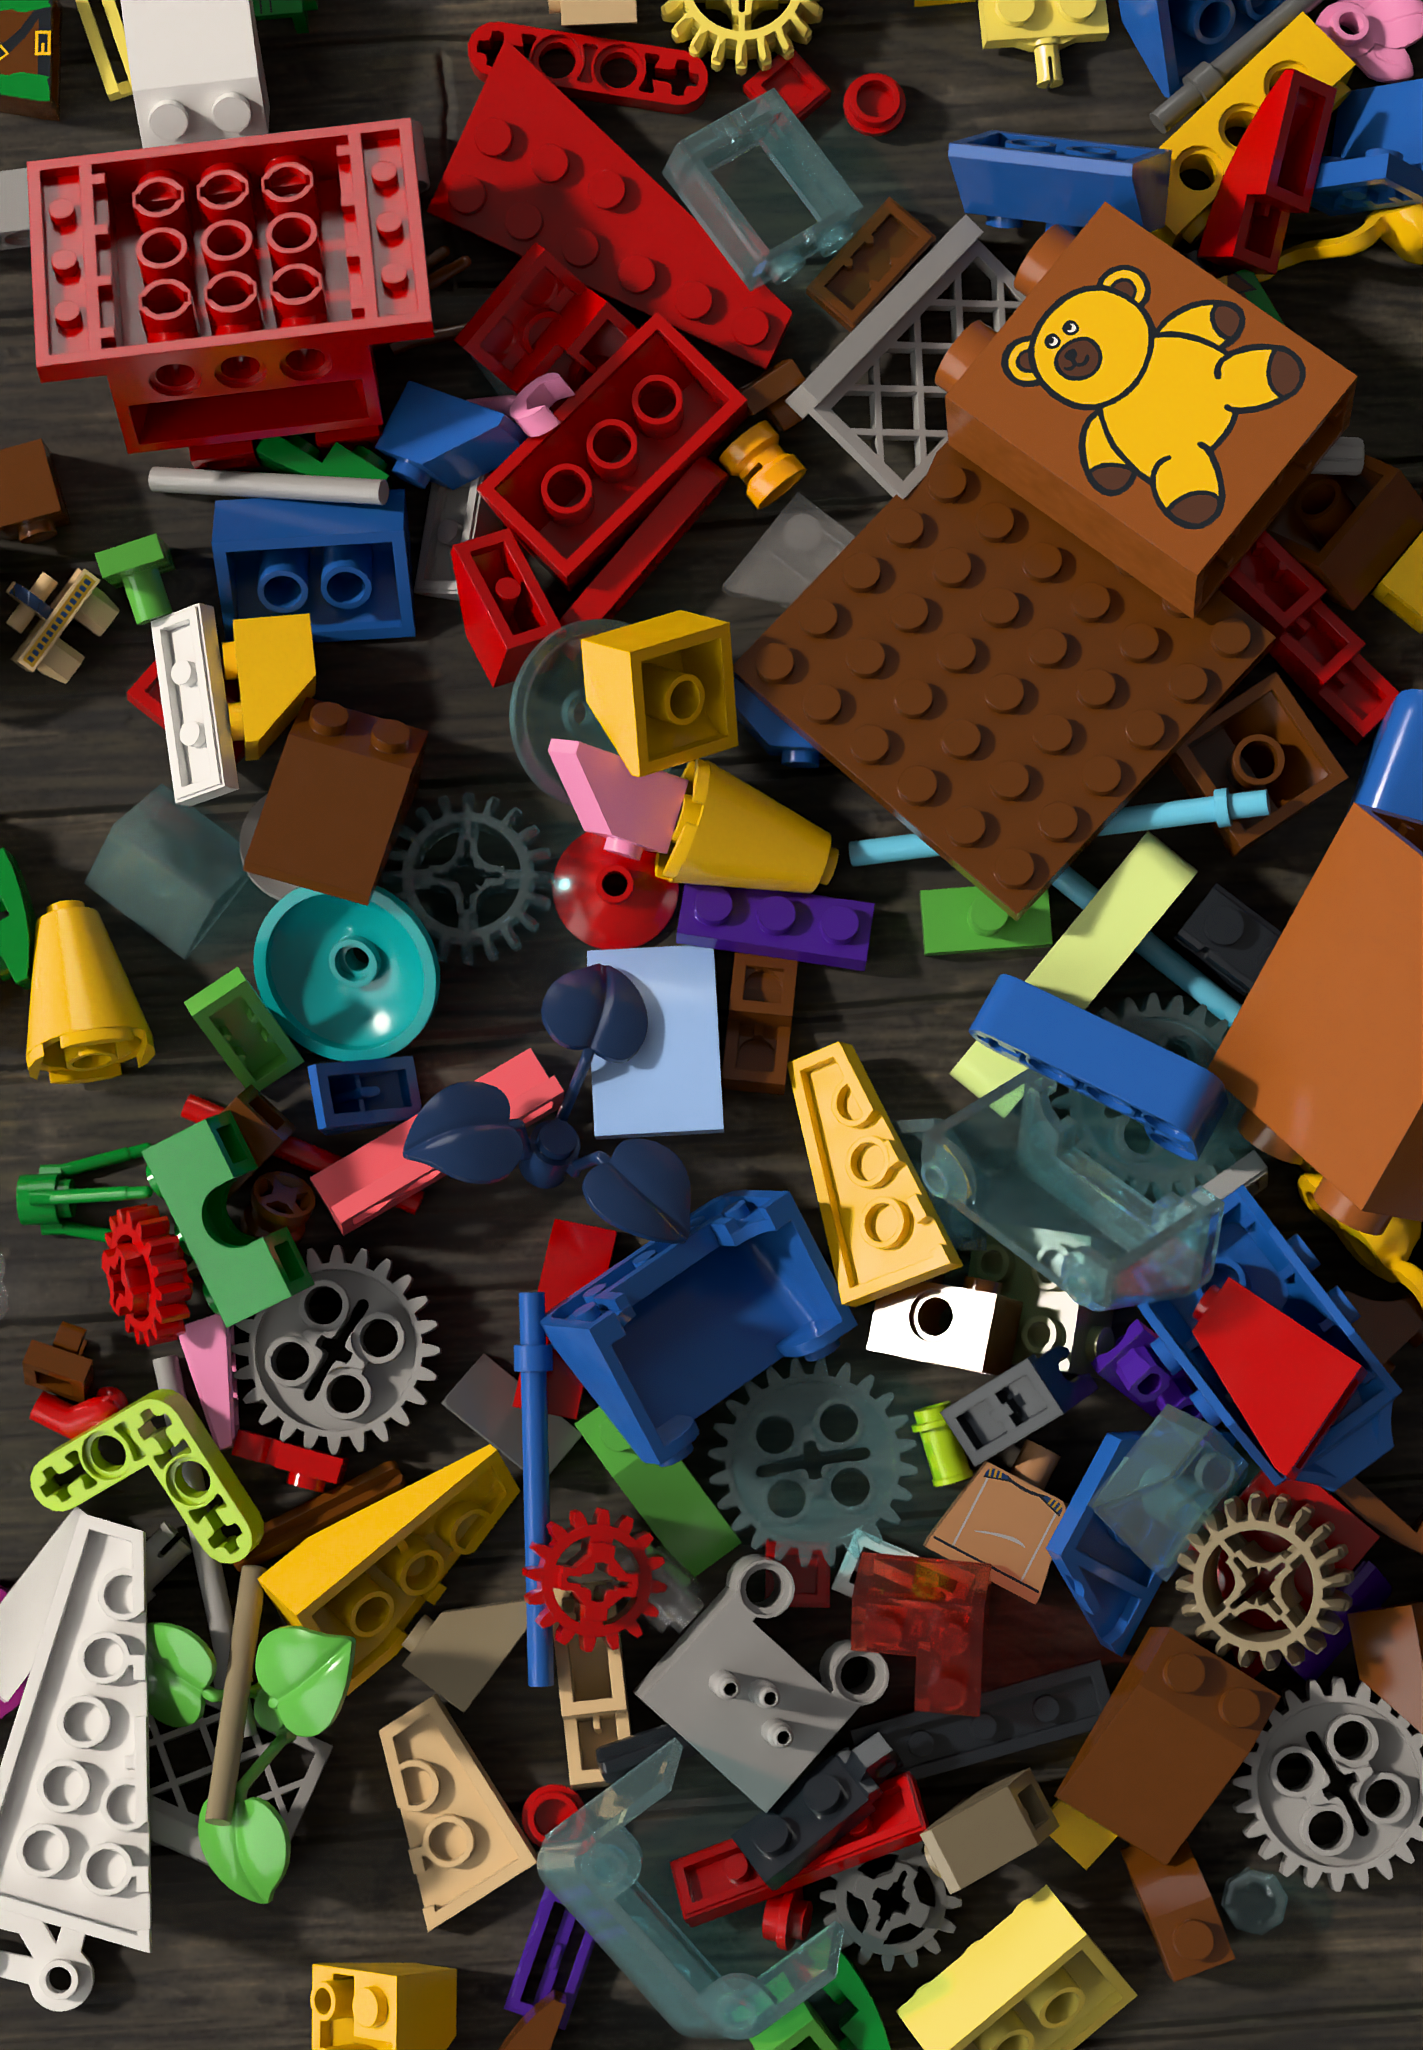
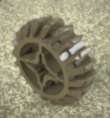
M1255 1491L1250 1495L1248 1509L1238 1496L1235 1495L1228 1498L1224 1502L1225 1515L1221 1511L1211 1508L1202 1516L1207 1530L1194 1527L1186 1535L1189 1543L1197 1551L1185 1550L1178 1555V1564L1194 1572V1574L1183 1576L1176 1581V1589L1178 1591L1194 1593L1195 1599L1182 1607V1614L1186 1617H1192L1201 1613L1205 1622L1195 1630L1197 1638L1204 1639L1213 1631L1221 1637L1215 1645L1214 1652L1216 1656L1223 1657L1234 1646L1239 1647L1238 1662L1240 1667H1249L1254 1662L1258 1652H1260L1262 1664L1268 1671L1275 1670L1280 1665L1281 1652L1292 1666H1297L1305 1660L1304 1647L1315 1654H1319L1327 1647V1642L1322 1632L1336 1635L1344 1626L1340 1617L1333 1611H1347L1353 1603V1598L1347 1593L1335 1589V1587L1350 1584L1355 1578L1352 1570L1335 1568L1334 1565L1335 1562H1338L1349 1553L1348 1547L1345 1544H1338L1329 1549L1324 1540L1335 1530L1334 1524L1328 1521L1316 1530L1312 1528L1308 1523L1314 1516L1315 1508L1310 1504L1304 1505L1295 1516L1291 1515L1292 1502L1291 1496L1288 1494H1280L1274 1501L1271 1510L1268 1499L1263 1491ZM1249 1530L1267 1531L1283 1537L1292 1545L1282 1552L1272 1553L1264 1550L1255 1540L1248 1542L1240 1532ZM1222 1549L1229 1556L1226 1563L1231 1568L1235 1578L1234 1590L1226 1600H1224L1217 1578L1218 1560ZM1305 1560L1310 1568L1313 1579V1599L1308 1613L1300 1605L1303 1598L1297 1591L1294 1583L1296 1569ZM1280 1563H1285V1568L1275 1576L1276 1580L1266 1591L1262 1592L1259 1589L1249 1598L1244 1596L1245 1592L1255 1585L1254 1581L1265 1569L1271 1571ZM1248 1609H1259L1266 1612L1275 1622L1282 1620L1288 1629H1261L1243 1621L1238 1615Z

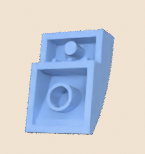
M683 945L587 951V967L598 963L609 965L619 970L633 982L643 998L648 1017L645 1040L639 1051L629 1061L612 1063L596 1054L593 1056L591 1073L594 1135L596 1140L724 1133L714 949Z

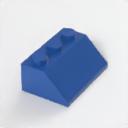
M990 130L949 143L948 157L964 211L970 214L986 215L987 226L1022 228L1024 220L1045 222V232L1053 225L1059 224L1076 236L1102 204L1107 202L1149 232L1165 227L1172 150Z
M405 489L389 490L388 500L385 505L270 498L215 501L211 543L226 642L233 641V620L307 613H310L313 643L416 637L411 540Z

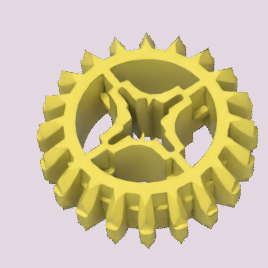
M668 0L661 6V16L665 22H677L671 30L672 39L676 44L692 39L689 47L690 55L702 58L708 51L712 52L711 68L715 72L720 71L724 67L726 58L735 60L736 73L742 76L747 72L748 60L757 59L759 68L765 71L772 67L771 53L774 51L785 60L791 59L794 56V47L791 40L807 45L812 38V30L808 24L821 22L823 8L817 3L819 0H745V11L740 12L739 0ZM695 3H705L706 9L720 10L725 13L731 21L732 30L718 26L701 13ZM779 3L789 4L785 11L773 22L764 27L751 30L752 22L758 14L766 10L778 9Z

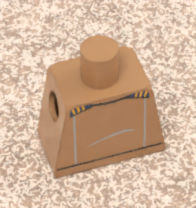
M1026 1439L1009 1473L984 1461L929 1533L923 1546L1036 1605L1052 1560L1046 1547L1068 1507L1067 1503L1044 1491L1061 1456Z

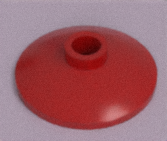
M586 832L566 848L555 868L552 893L561 921L576 938L597 949L637 948L648 943L658 936L671 920L678 901L679 883L668 882V880L655 876L657 852L643 850L640 860L623 857L603 849L606 838ZM611 874L622 875L627 880V888L619 896H610L603 890V882Z

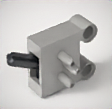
M750 1554L742 1556L733 1563L728 1571L725 1588L632 1691L666 1724L599 1746L596 1749L599 1771L605 1782L612 1784L701 1754L754 1804L767 1813L860 1706L875 1702L883 1695L889 1681L887 1663L879 1653L858 1641H839L830 1646L821 1658L819 1672L822 1682L819 1683L753 1622L756 1617L768 1619L779 1616L788 1609L795 1591L792 1575L785 1566L765 1555ZM769 1569L774 1578V1589L771 1595L764 1601L750 1602L746 1594V1583L750 1575L757 1570ZM853 1657H864L868 1667L865 1680L855 1688H844L840 1675L845 1662Z

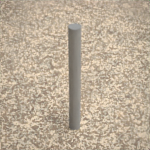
M152 467L148 478L151 491L374 505H385L389 496V486L385 479Z

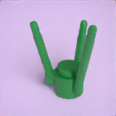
M147 1142L63 1164L40 1165L39 1174L20 1175L16 1189L17 1213L20 1223L23 1226L40 1225L42 1235H68L106 1243L105 1233L112 1232L111 1229L66 1221L65 1218L75 1216L77 1203L147 1199L153 1195L152 1188L149 1186H117L76 1189L73 1179L64 1178L142 1157L141 1151L153 1145Z

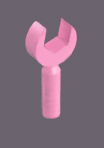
M547 373L530 382L518 395L474 398L466 401L505 414L511 420H514L527 436L536 437L549 432L560 424V421L549 408L557 400L574 396L575 393L558 373Z

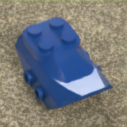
M1241 1185L1119 1279L1148 1323L1159 1336L1150 1344L1154 1352L1173 1376L1184 1369L1198 1388L1189 1398L1212 1428L1223 1421L1275 1487L1290 1479L1274 1468L1192 1333V1330L1198 1323V1320L1193 1318L1192 1315L1202 1296L1214 1284L1222 1288L1228 1277H1230L1362 1365L1368 1374L1295 1479V1481L1318 1485L1333 1493L1394 1447L1391 1431L1392 1405L1402 1390L1351 1325L1362 1316L1342 1290L1336 1285L1326 1292L1311 1273L1321 1263L1297 1233L1286 1240L1246 1187Z

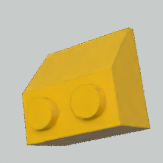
M678 610L581 639L586 702L631 775L636 777L647 776L739 746L730 622Z

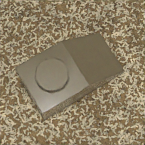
M518 1599L448 1609L441 1612L435 1621L424 1614L402 1643V1646L411 1653L401 1666L464 1713L526 1632L525 1600Z

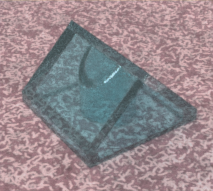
M160 784L113 824L84 884L186 961L250 877L246 871H243L244 866L241 860L240 842L194 807L175 804L174 792L165 785Z

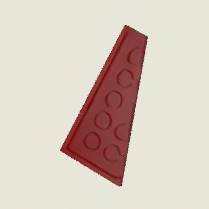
M505 38L427 212L440 220L520 257H523L534 242H536L589 289L649 317H652L658 311L675 329L767 371L771 366L794 313Z

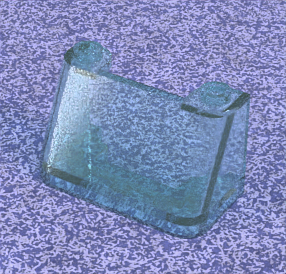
M1028 1068L923 1133L921 1176L927 1189L933 1195L944 1199L1065 1291L1078 1305L1085 1306L1092 1311L1114 1310L1186 1297L1210 1282L1214 1272L1225 1203L1201 1185L1182 1198L1172 1191L1154 1204L1075 1146L1078 1122L1070 1116L1060 1120L1053 1110L1049 1095L1056 1091V1081Z

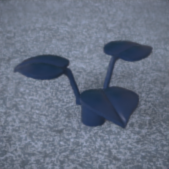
M598 963L562 975L550 986L542 1002V1022L550 1037L564 1048L583 1050L554 1120H547L538 1124L530 1137H528L525 1123L520 1119H510L509 1100L500 1089L483 1082L466 1081L452 1084L433 1096L418 1113L407 1135L403 1147V1157L405 1159L426 1164L454 1179L467 1183L490 1184L499 1182L508 1177L519 1162L520 1172L526 1181L538 1188L550 1189L562 1184L568 1174L576 1178L580 1176L582 1170L598 1165L587 1173L583 1181L582 1190L587 1203L601 1219L624 1232L655 1242L683 1244L690 1235V1180L685 1166L674 1152L658 1142L635 1138L621 1142L616 1147L612 1157H609L602 1151H596L578 1158L577 1156L581 1148L580 1139L574 1128L567 1123L594 1054L612 1063H624L629 1061L639 1051L646 1037L648 1017L643 998L633 982L612 966Z

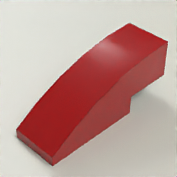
M1284 70L1257 110L1226 169L1207 219L1197 257L1234 272L1250 269L1254 274L1276 275L1290 213H1309L1337 88L1298 70Z
M554 1219L537 1291L545 1292V1313L610 1269L617 1231ZM546 1335V1343L551 1344ZM553 1347V1370L547 1371L548 1414L578 1420L585 1387ZM521 1372L519 1373L512 1406L516 1408H521Z

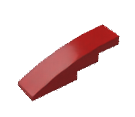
M1264 531L1219 589L1276 637L1275 646L1269 653L1309 699L1357 746L1382 722L1394 699L1400 692L1359 654L1366 643L1321 601L1327 589L1272 536Z

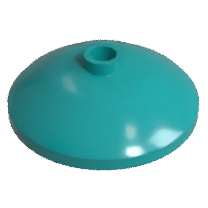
M376 886L370 903L366 906L297 887L286 894L270 910L256 937L253 958L254 975L264 1004L289 1037L318 1055L343 1062L388 1057L403 1049L417 1037L434 1012L440 990V967L434 944L428 931L416 914L403 901L384 888ZM353 948L362 949L368 955L369 963L359 961L353 953Z

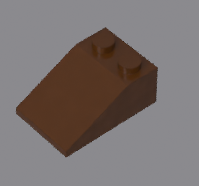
M306 697L288 734L244 861L243 871L368 906L418 791L429 731L405 725L397 720L383 719L344 708L333 702H323Z
M1150 1627L1054 1797L1158 1862L1167 1865L1248 1756L1281 1696L1172 1627Z

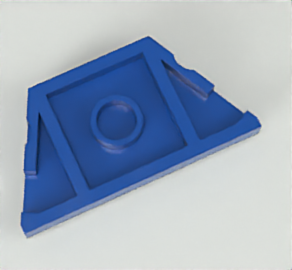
M1204 1426L1192 1427L1187 1433L1183 1434L1175 1428L1107 1433L1046 1547L1100 1644L1121 1657L1127 1649L1237 1440L1231 1432L1218 1426L1214 1428Z

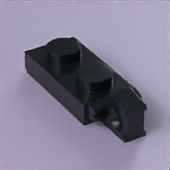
M877 1732L852 1751L849 1747H845L838 1751L835 1756L832 1754L787 1790L767 1813L762 1810L732 1834L731 1838L772 1891L777 1890L875 1812L876 1808L872 1804L883 1793L879 1785L902 1768L904 1764L887 1740Z

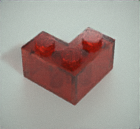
M862 1552L852 1594L851 1650L916 1656L914 1711L980 1717L987 1675L992 1564Z

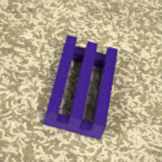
M547 1881L504 2009L524 2016L536 2003L551 1992L578 1910H581L591 1915L564 1991L566 1994V2007L558 2028L566 2029L608 1902L586 1897L582 1893L560 1888L559 1885ZM554 1901L566 1905L534 2002L530 2003L522 2000L521 1997Z

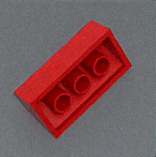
M658 311L574 392V396L569 397L553 413L560 421L559 425L543 435L529 436L476 488L480 496L505 526L510 528L520 544L568 592L583 580L655 509L695 461L703 455L708 457L747 418L748 400Z

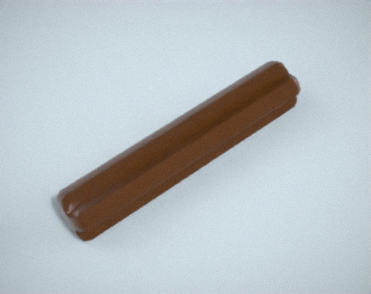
M386 1461L264 1523V1534L261 1542L241 1561L233 1563L234 1567L241 1572L244 1565H260L298 1546L307 1537L407 1487L406 1479L399 1465L395 1461Z

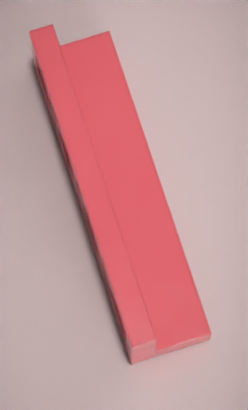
M531 1048L475 1080L476 1082H483L500 1089L509 1100L510 1119L522 1120L526 1128L559 1109L564 1098V1090L555 1075L550 1078L548 1077ZM417 1115L310 1177L312 1185L343 1236L446 1176V1174L433 1167L403 1157V1147Z

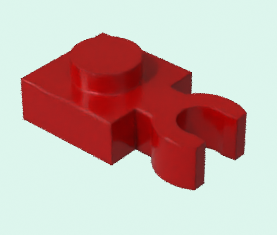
M238 1429L231 1454L287 1470L289 1473L286 1483L322 1493L324 1492L326 1482L333 1484L343 1482L349 1461L347 1457L331 1455L329 1452L315 1448L314 1450L304 1448V1445L289 1441L284 1442L244 1429Z

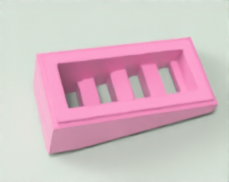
M214 1314L186 1324L185 1334L178 1335L212 1438L220 1450H228L234 1447L238 1429L240 1430L237 1379H234V1373L237 1371L236 1353L231 1352V1346L235 1345L234 1325L226 1328L221 1316Z

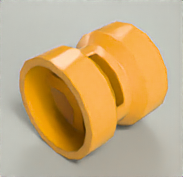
M766 420L759 422L740 435L719 457V462L732 476H739L747 485L746 495L757 509H763L783 496L807 471L796 455L786 454L779 446V434Z

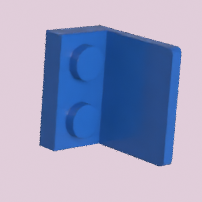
M1423 78L1352 90L1337 109L1331 156L1321 157L1310 206L1329 216H1337L1423 203Z

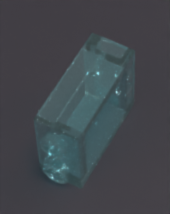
M775 88L679 141L662 171L663 176L750 292L771 279L775 285L786 282L806 264L805 259L817 252H820L823 257H827L841 249L853 237V232L850 228L864 207ZM759 145L818 222L771 250L767 248L712 174L715 170Z

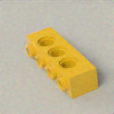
M1303 11L1159 147V149L1172 150L1165 227L1150 233L1173 249L1182 240H1185L1189 245H1193L1203 236L1222 178L1237 148L1228 141L1224 131L1235 126L1248 128L1263 100L1270 92L1269 88L1275 85L1285 69L1298 70L1337 88L1332 112L1351 93V89L1346 84L1356 64ZM1187 169L1201 170L1209 177L1211 186L1205 190H1192L1183 184L1180 173Z

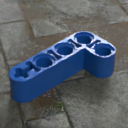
M999 975L969 1029V1033L974 1039L996 1053L1144 1124L1146 1134L1152 1141L1165 1150L1190 1161H1198L1229 1104L1223 1082L1202 1066L1011 975Z

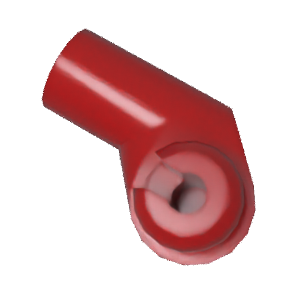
M111 1386L100 1388L96 1397L76 1405H72L43 1391L37 1399L29 1419L69 1439H73L127 1407L128 1399L121 1390Z

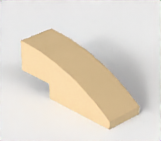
M613 1579L580 1584L590 1589L593 1596L596 1585H606L607 1582H613ZM553 1588L555 1598L561 1609L570 1618L575 1620L576 1614L573 1612L574 1599L567 1591ZM616 1603L608 1609L607 1620L618 1614ZM556 1622L553 1624V1637L570 1786L576 1791L637 1783V1775L612 1784L606 1783L601 1776L596 1760V1749L599 1746L632 1735L620 1632H618L619 1649L611 1650L606 1646L602 1637H597L593 1651L585 1652L580 1649L579 1634H575L566 1645L555 1640L556 1630L559 1626Z

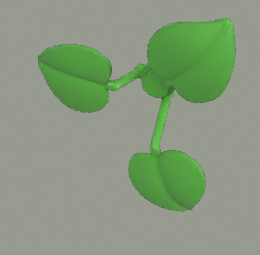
M147 1623L148 1712L166 1725L172 1727L190 1726L202 1718L205 1711V1699L214 1703L222 1702L224 1689H216L209 1686L216 1675V1658L209 1646L192 1631L171 1623ZM288 1625L269 1632L263 1637L258 1646L255 1670L259 1682L251 1686L249 1698L255 1699L254 1715L259 1725L267 1731L275 1732L276 1738L237 1782L231 1825L217 1826L205 1822L208 1799L202 1806L198 1823L201 1849L211 1869L228 1888L250 1901L259 1904L273 1901L275 1890L284 1878L289 1866L291 1841L285 1820L276 1808L262 1798H247L248 1789L285 1745L295 1741L297 1736L312 1737L318 1735L334 1723L342 1708L351 1681L356 1648V1638L326 1634L302 1626Z

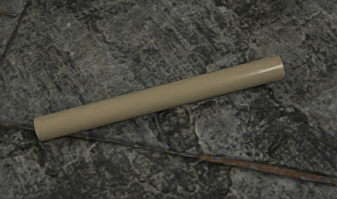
M244 1565L241 1569L205 1816L206 1823L217 1826H229L232 1822L265 1592L257 1578L265 1573L267 1569L258 1565Z

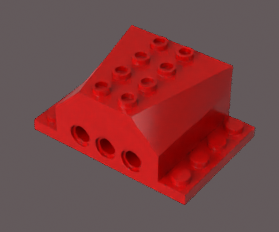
M411 118L27 162L36 368L40 382L46 383L107 376L128 454L382 425L383 418L373 344L434 337Z

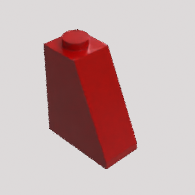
M1228 1277L1222 1288L1215 1284L1212 1285L1198 1302L1192 1315L1193 1318L1198 1320V1323L1192 1330V1333L1274 1468L1294 1482L1368 1372L1362 1365Z

